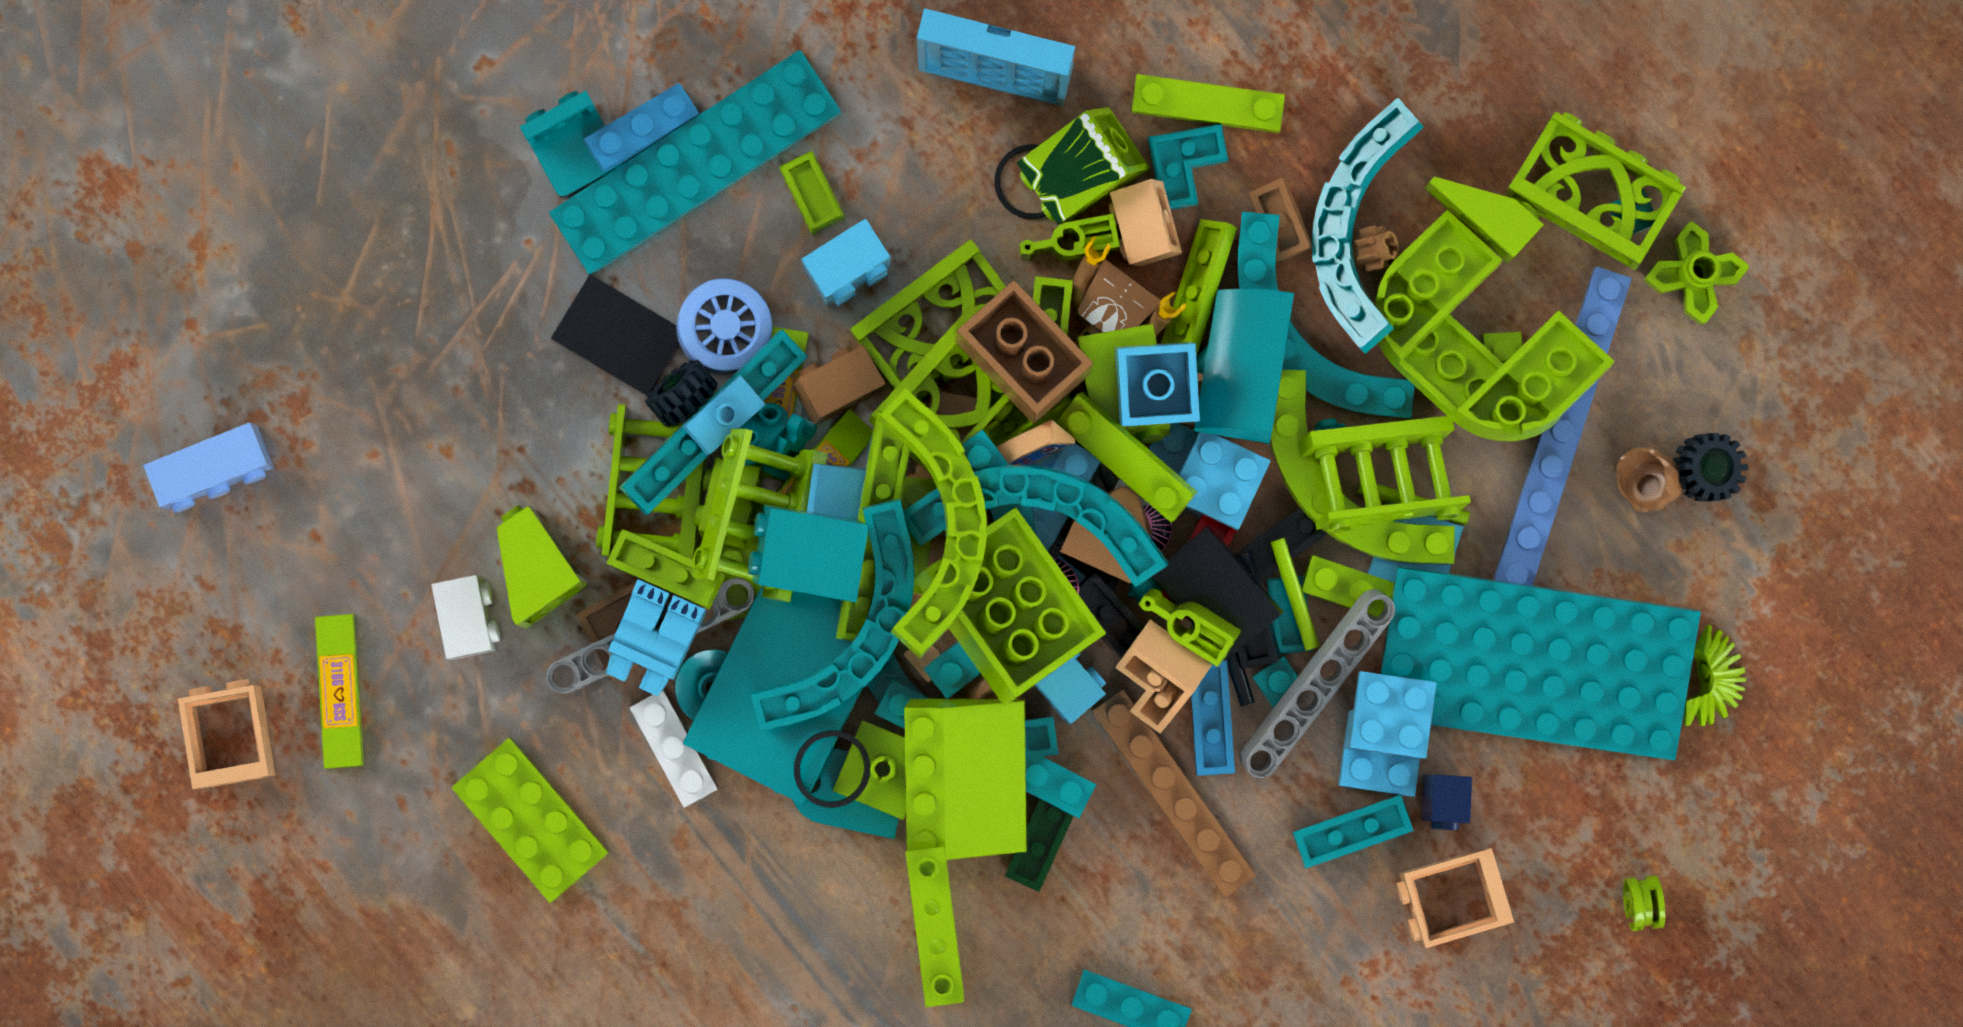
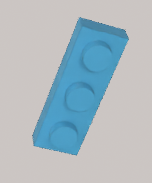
M678 83L584 138L583 143L604 174L652 146L700 113L681 84Z
M1223 660L1218 667L1212 664L1194 693L1190 696L1196 776L1235 773L1227 660Z

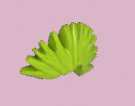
M1709 624L1706 625L1694 650L1701 689L1699 694L1686 699L1683 714L1685 726L1691 725L1695 715L1700 726H1705L1706 721L1708 725L1714 724L1715 710L1722 719L1728 717L1725 704L1736 708L1738 703L1734 699L1742 700V696L1736 691H1745L1744 687L1734 684L1736 682H1746V678L1740 677L1741 674L1746 672L1745 667L1728 668V666L1740 659L1741 655L1727 656L1735 646L1734 643L1730 642L1727 644L1728 636H1724L1721 639L1723 632L1719 629L1712 634V626Z

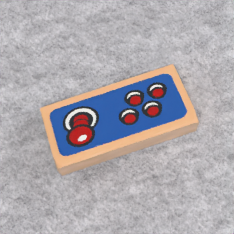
M1049 420L996 446V448L1009 465H1030L1074 444L1075 438L1054 421Z

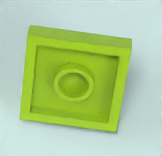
M862 720L855 738L865 747L871 767L868 784L862 794L855 800L904 820L906 815L905 738ZM853 743L833 789L834 792L846 797L850 796L858 788L864 774L862 755Z

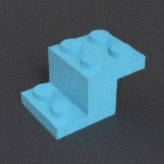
M1170 423V435L1164 436L1158 442L1151 443L1149 448L1153 454L1197 491V494L1183 511L1198 518L1205 515L1237 531L1271 460L1218 435L1198 433L1179 423Z
M1363 671L1358 672L1354 709L1349 710L1347 715L1338 786L1415 797L1420 759H1426L1437 682Z

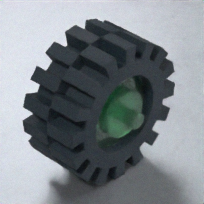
M698 359L695 361L690 360L688 363H683L678 370L675 368L671 371V374L666 375L661 380V383L652 389L653 392L648 394V399L645 400V403L664 426H674L680 420L684 421L687 419L690 413L694 414L699 406H703L707 402L706 399L714 394L713 391L717 389L718 383Z
M1719 433L1694 435V437L1683 441L1686 446H1679L1676 450L1681 456L1673 458L1676 465H1679L1678 471L1682 489H1687L1684 495L1688 498L1695 497V501L1710 502L1726 500L1732 497L1731 494L1738 493L1741 488L1737 484L1745 483L1747 478L1741 475V471L1748 470V464H1741L1740 459L1747 457L1745 451L1737 452L1736 450L1741 445L1737 441H1730L1731 436L1726 434L1719 435Z

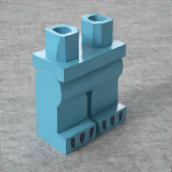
M637 579L628 606L608 649L612 654L608 662L606 674L626 682L634 663L646 668L647 671L639 688L658 697L666 687L669 679L674 681L707 611L674 595L658 630L657 627L669 603L671 594Z

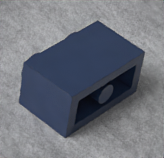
M1423 775L1421 820L1431 821V829L1460 830V823H1470L1472 777Z

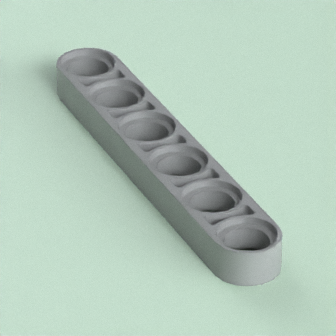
M733 578L723 582L712 604L714 609L713 617L708 622L701 624L697 634L748 610L755 600V592L751 584L741 578ZM736 584L745 586L749 594L746 603L738 607L731 605L727 600L728 589ZM665 609L661 619L665 617L668 609ZM615 633L552 663L546 673L549 687L557 693L568 694L608 676L606 674L607 668L599 672L591 669L588 658L591 652L597 649L606 651L610 658L612 653L608 649ZM563 665L572 668L575 674L574 682L566 688L559 687L553 678L555 670Z
M1368 590L1358 598L1245 744L1240 753V762L1251 776L1265 778L1277 769L1390 623L1395 613L1394 602L1386 594L1379 590ZM1377 599L1383 600L1384 609L1382 613L1377 617H1368L1367 608L1369 604ZM1351 630H1359L1361 637L1358 644L1354 647L1346 648L1344 646L1346 634ZM1335 660L1337 662L1336 672L1331 677H1321L1320 670L1322 665L1326 661ZM1312 690L1314 693L1312 703L1305 708L1298 707V696L1303 691ZM1280 721H1290L1291 729L1289 733L1282 738L1274 737L1275 726ZM1260 750L1267 751L1266 763L1258 768L1251 767L1250 760L1252 755Z

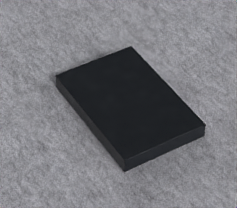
M589 274L551 337L553 341L646 396L653 391L652 389L658 383L680 346L675 324Z
M1210 525L1205 527L1167 559L1168 565L1152 576L1177 606L1185 602L1198 603L1242 630L1224 661L1284 612ZM1186 616L1195 625L1194 621L1189 616Z

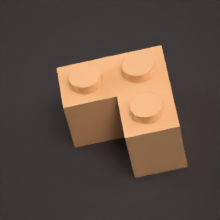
M1150 619L1115 668L1145 689L1130 712L1161 734L1194 693L1212 664L1175 641L1166 630Z

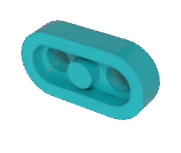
M765 403L766 405L739 429L753 431L751 445L771 450L778 436L783 438L787 433L788 414L778 404ZM746 459L744 466L755 465L757 462Z

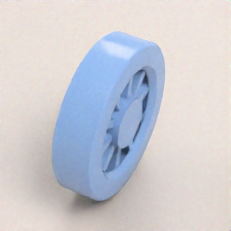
M719 278L699 285L687 296L677 316L676 333L679 345L689 360L695 361L698 359L705 369L713 374H735L771 339L772 317L766 301L753 287L739 280ZM728 295L725 310L720 309L715 298L716 296ZM734 297L745 303L736 313L731 311ZM706 301H709L714 315L700 307ZM750 308L755 320L740 322L739 317ZM696 315L709 323L695 325ZM755 328L753 338L742 333L740 329ZM708 332L709 337L701 343L696 333ZM734 338L748 346L739 351ZM711 341L717 343L715 353L706 348ZM724 344H728L732 355H721Z

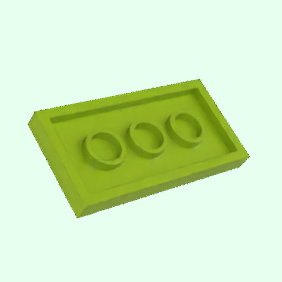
M512 738L504 741L451 787L549 903L556 900L610 853Z

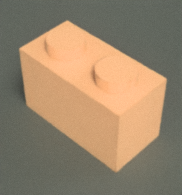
M1149 179L1110 192L1112 203L1109 204L1110 214H1114L1115 224L1119 225L1122 239H1119L1120 252L1126 261L1128 260L1129 265L1144 266L1182 254L1163 181Z

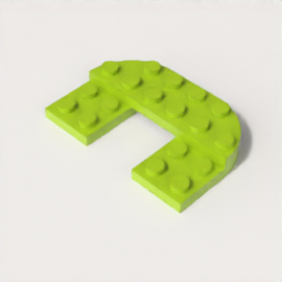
M1447 209L1393 261L1385 272L1373 303L1394 329L1378 342V345L1388 361L1452 421L1466 431L1485 439L1504 442L1535 437L1555 425L1561 416L1612 367L1615 361L1558 310L1505 363L1501 362L1455 320L1450 313L1500 266L1503 259Z

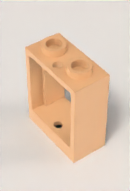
M249 679L226 683L227 690L212 692L211 686L189 689V697L178 698L192 789H205L276 776L261 686L250 685ZM249 698L259 762L208 771L197 707Z
M1482 848L1399 873L1401 882L1396 883L1397 892L1402 905H1409L1412 919L1407 920L1408 929L1413 942L1419 941L1421 947L1429 948L1514 923L1492 848ZM1475 862L1491 916L1430 934L1414 880Z

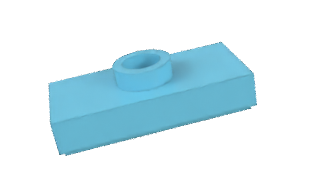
M740 375L682 427L704 453L710 455L724 442L727 435L731 433V429H739L766 404Z

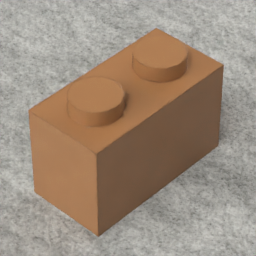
M864 345L854 350L851 346L844 347L831 356L833 361L821 367L818 362L813 363L798 373L800 377L795 382L793 389L812 423L819 425L881 392L885 382Z

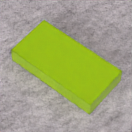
M812 150L779 166L812 235L846 219Z

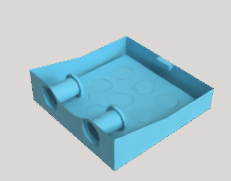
M924 8L917 34L918 71L1062 107L1064 105L1074 66L1075 46Z

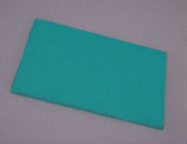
M761 586L682 744L706 755L710 760L713 759L767 786L777 794L780 793L805 805L807 798L800 792L794 778L796 755L803 743L813 735L828 730L842 731L863 687L853 696L843 701L841 705L817 717L760 732L751 699V692L790 683L816 673L834 661L852 643V641L835 637L842 600L793 591L790 602L775 601L761 597L763 587ZM837 736L819 739L803 755L800 765V776L804 787L809 793H811L838 739Z

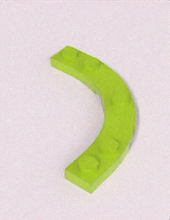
M1282 370L1269 445L1286 488L1305 514L1313 522H1316L1324 514L1330 512V507L1318 460L1315 459V456L1301 457L1298 444L1308 434L1305 409L1306 370ZM1343 495L1346 510L1360 508ZM1386 521L1353 525V529L1341 533H1331L1330 528L1322 529L1337 541L1367 553L1374 558L1408 564H1454L1455 526L1415 525Z
M905 388L879 415L878 420L902 440L926 466L940 493L946 521L944 554L936 577L923 596L891 630L895 637L921 658L958 617L973 591L985 554L987 517L979 479L975 476L964 454L965 450L961 443L929 408Z

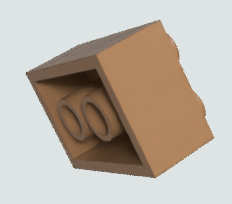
M1015 280L963 324L956 334L955 342L1033 424L1038 422L1088 377L1093 366V362Z

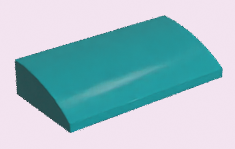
M1265 289L1217 290L1199 396L1200 421L1195 422V432L1270 444L1294 293Z

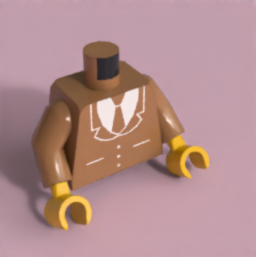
M1096 236L1089 240L1085 247V256L1073 278L1072 304L1077 309L1075 318L1086 326L1078 337L1149 324L1154 325L1155 336H1157L1169 324L1171 318L1185 311L1186 303L1177 310L1171 307L1170 298L1176 294L1175 292H1171L1160 300L1108 262L1105 257L1111 248L1109 243L1103 252H1097L1092 245ZM1077 337V339L1074 341V343H1075L1077 346H1078V337Z

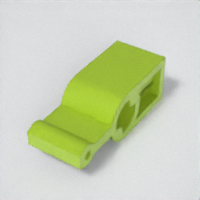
M1114 214L1063 223L1054 230L1051 239L1037 242L1024 240L1019 244L1020 259L1030 260L1034 255L1053 252L1057 259L1064 262L1081 260L1085 256L1086 245L1094 236H1096V239L1092 245L1095 251L1103 252L1109 243L1111 248L1108 254L1118 253L1120 244ZM1070 234L1077 239L1073 250H1064L1059 246L1058 243L1062 242L1063 235Z
M1151 588L1139 603L1143 610L1153 611L1167 620V631L1175 641L1217 667L1225 659L1242 631L1198 603L1185 602L1177 606L1164 598L1158 589ZM1189 616L1195 625L1187 629L1181 624L1180 619L1182 620Z

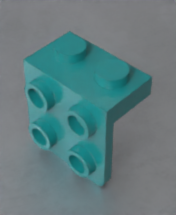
M578 91L566 94L558 100V106L547 112L545 109H540L531 113L525 118L526 123L519 126L560 197H567L624 164L623 162L603 174L583 143L584 138L605 126L587 91L580 94Z

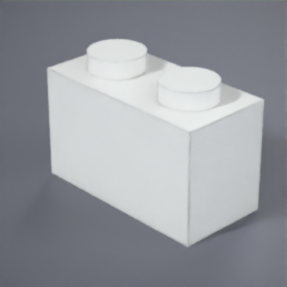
M473 575L431 584L446 659L456 660L496 651L495 642L500 641V633L496 619L490 620L487 605L493 604L489 582L483 583L482 577Z

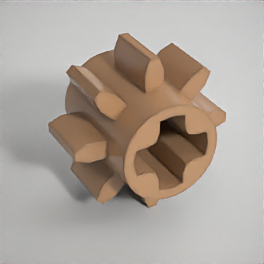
M1373 225L1360 229L1361 238L1356 239L1352 244L1354 260L1359 266H1366L1367 272L1387 270L1391 265L1390 259L1396 258L1399 254V243L1395 234L1391 231H1386L1384 225L1380 227Z

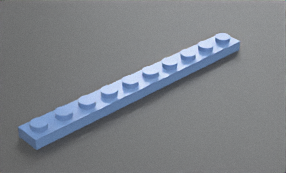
M1596 266L1593 268L1575 325L1607 354L1632 278ZM1599 379L1561 416L1555 425L1539 435L1493 580L1533 585Z

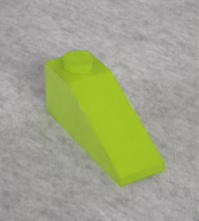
M1435 176L1424 188L1507 263L1520 252L1544 225L1538 220L1540 214L1537 210L1526 202L1520 204L1513 198Z

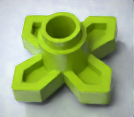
M1690 221L1674 239L1679 261L1656 262L1644 277V282L1659 294L1683 289L1684 313L1697 324L1703 325L1718 308L1713 286L1736 285L1749 269V265L1733 252L1718 256L1709 252V234L1696 223ZM1693 268L1700 272V278L1695 275Z

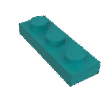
M1396 795L1293 831L1292 835L1303 866L1306 869L1414 830L1402 796Z
M1083 969L1071 1003L1073 1007L1128 1027H1186L1192 1011L1187 1006Z

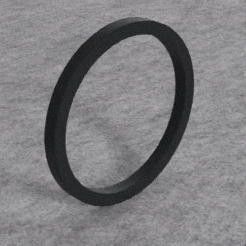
M1037 144L1022 145L1008 152L1000 161L995 173V190L1002 205L1012 214L1026 219H1039L1046 217L1044 212L1025 213L1012 207L1002 194L1000 176L1004 165L1011 157L1022 151L1034 150L1039 146Z
M837 730L823 731L810 737L800 747L794 761L795 782L800 792L812 803L827 808L842 807L857 799L866 788L870 778V759L865 747L852 735ZM837 736L851 741L859 749L864 762V774L860 785L850 796L839 801H822L813 797L804 787L800 776V765L806 750L814 742L825 737Z

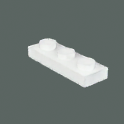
M664 689L658 697L651 695L629 707L684 808L718 790L698 751L682 744L687 731Z

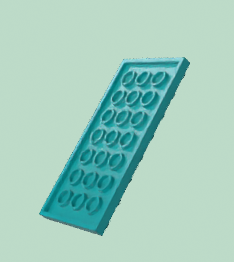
M1402 566L1396 567L1391 598L1394 602L1395 613L1387 625L1379 674L1437 682L1431 725L1676 761L1701 616L1700 610Z

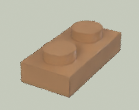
M1280 178L1249 192L1256 213L1280 215L1276 262H1282L1312 248L1311 239L1286 178Z

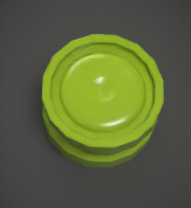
M1645 876L1644 880L1639 881L1636 877L1624 878L1623 903L1626 919L1631 918L1633 920V923H1629L1630 930H1643L1644 926L1649 925L1652 929L1664 928L1666 918L1665 902L1658 876Z

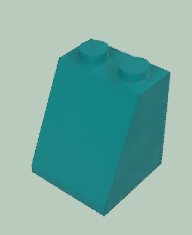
M764 505L763 513H758L755 520L754 535L759 536L757 552L752 551L750 554L748 574L753 575L752 581L758 585L857 602L869 525L854 518Z

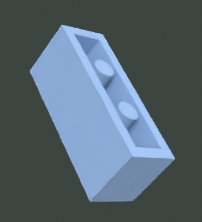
M251 422L143 465L159 507L166 510L172 509L173 513L195 506L194 500L205 495L212 499L227 494L231 491L229 486L240 481L247 485L262 480L266 477L265 471L274 468L259 428Z

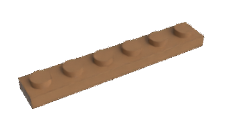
M1122 689L1092 711L1220 893L1224 898L1228 897L1256 876L1151 727L1130 712L1134 703L1124 689Z

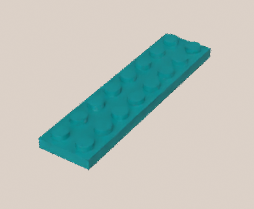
M798 50L548 213L588 274L593 276L841 115V110L802 51Z

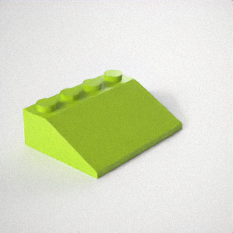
M1016 507L987 527L985 554L978 579L968 601L958 617L949 626V630L1001 703L1006 706L1104 636L1106 632ZM942 558L926 568L914 580L923 593L927 591L936 577Z
M910 699L904 707L907 851L944 846L946 860L1026 852L1025 699H1014L1006 706L999 699Z

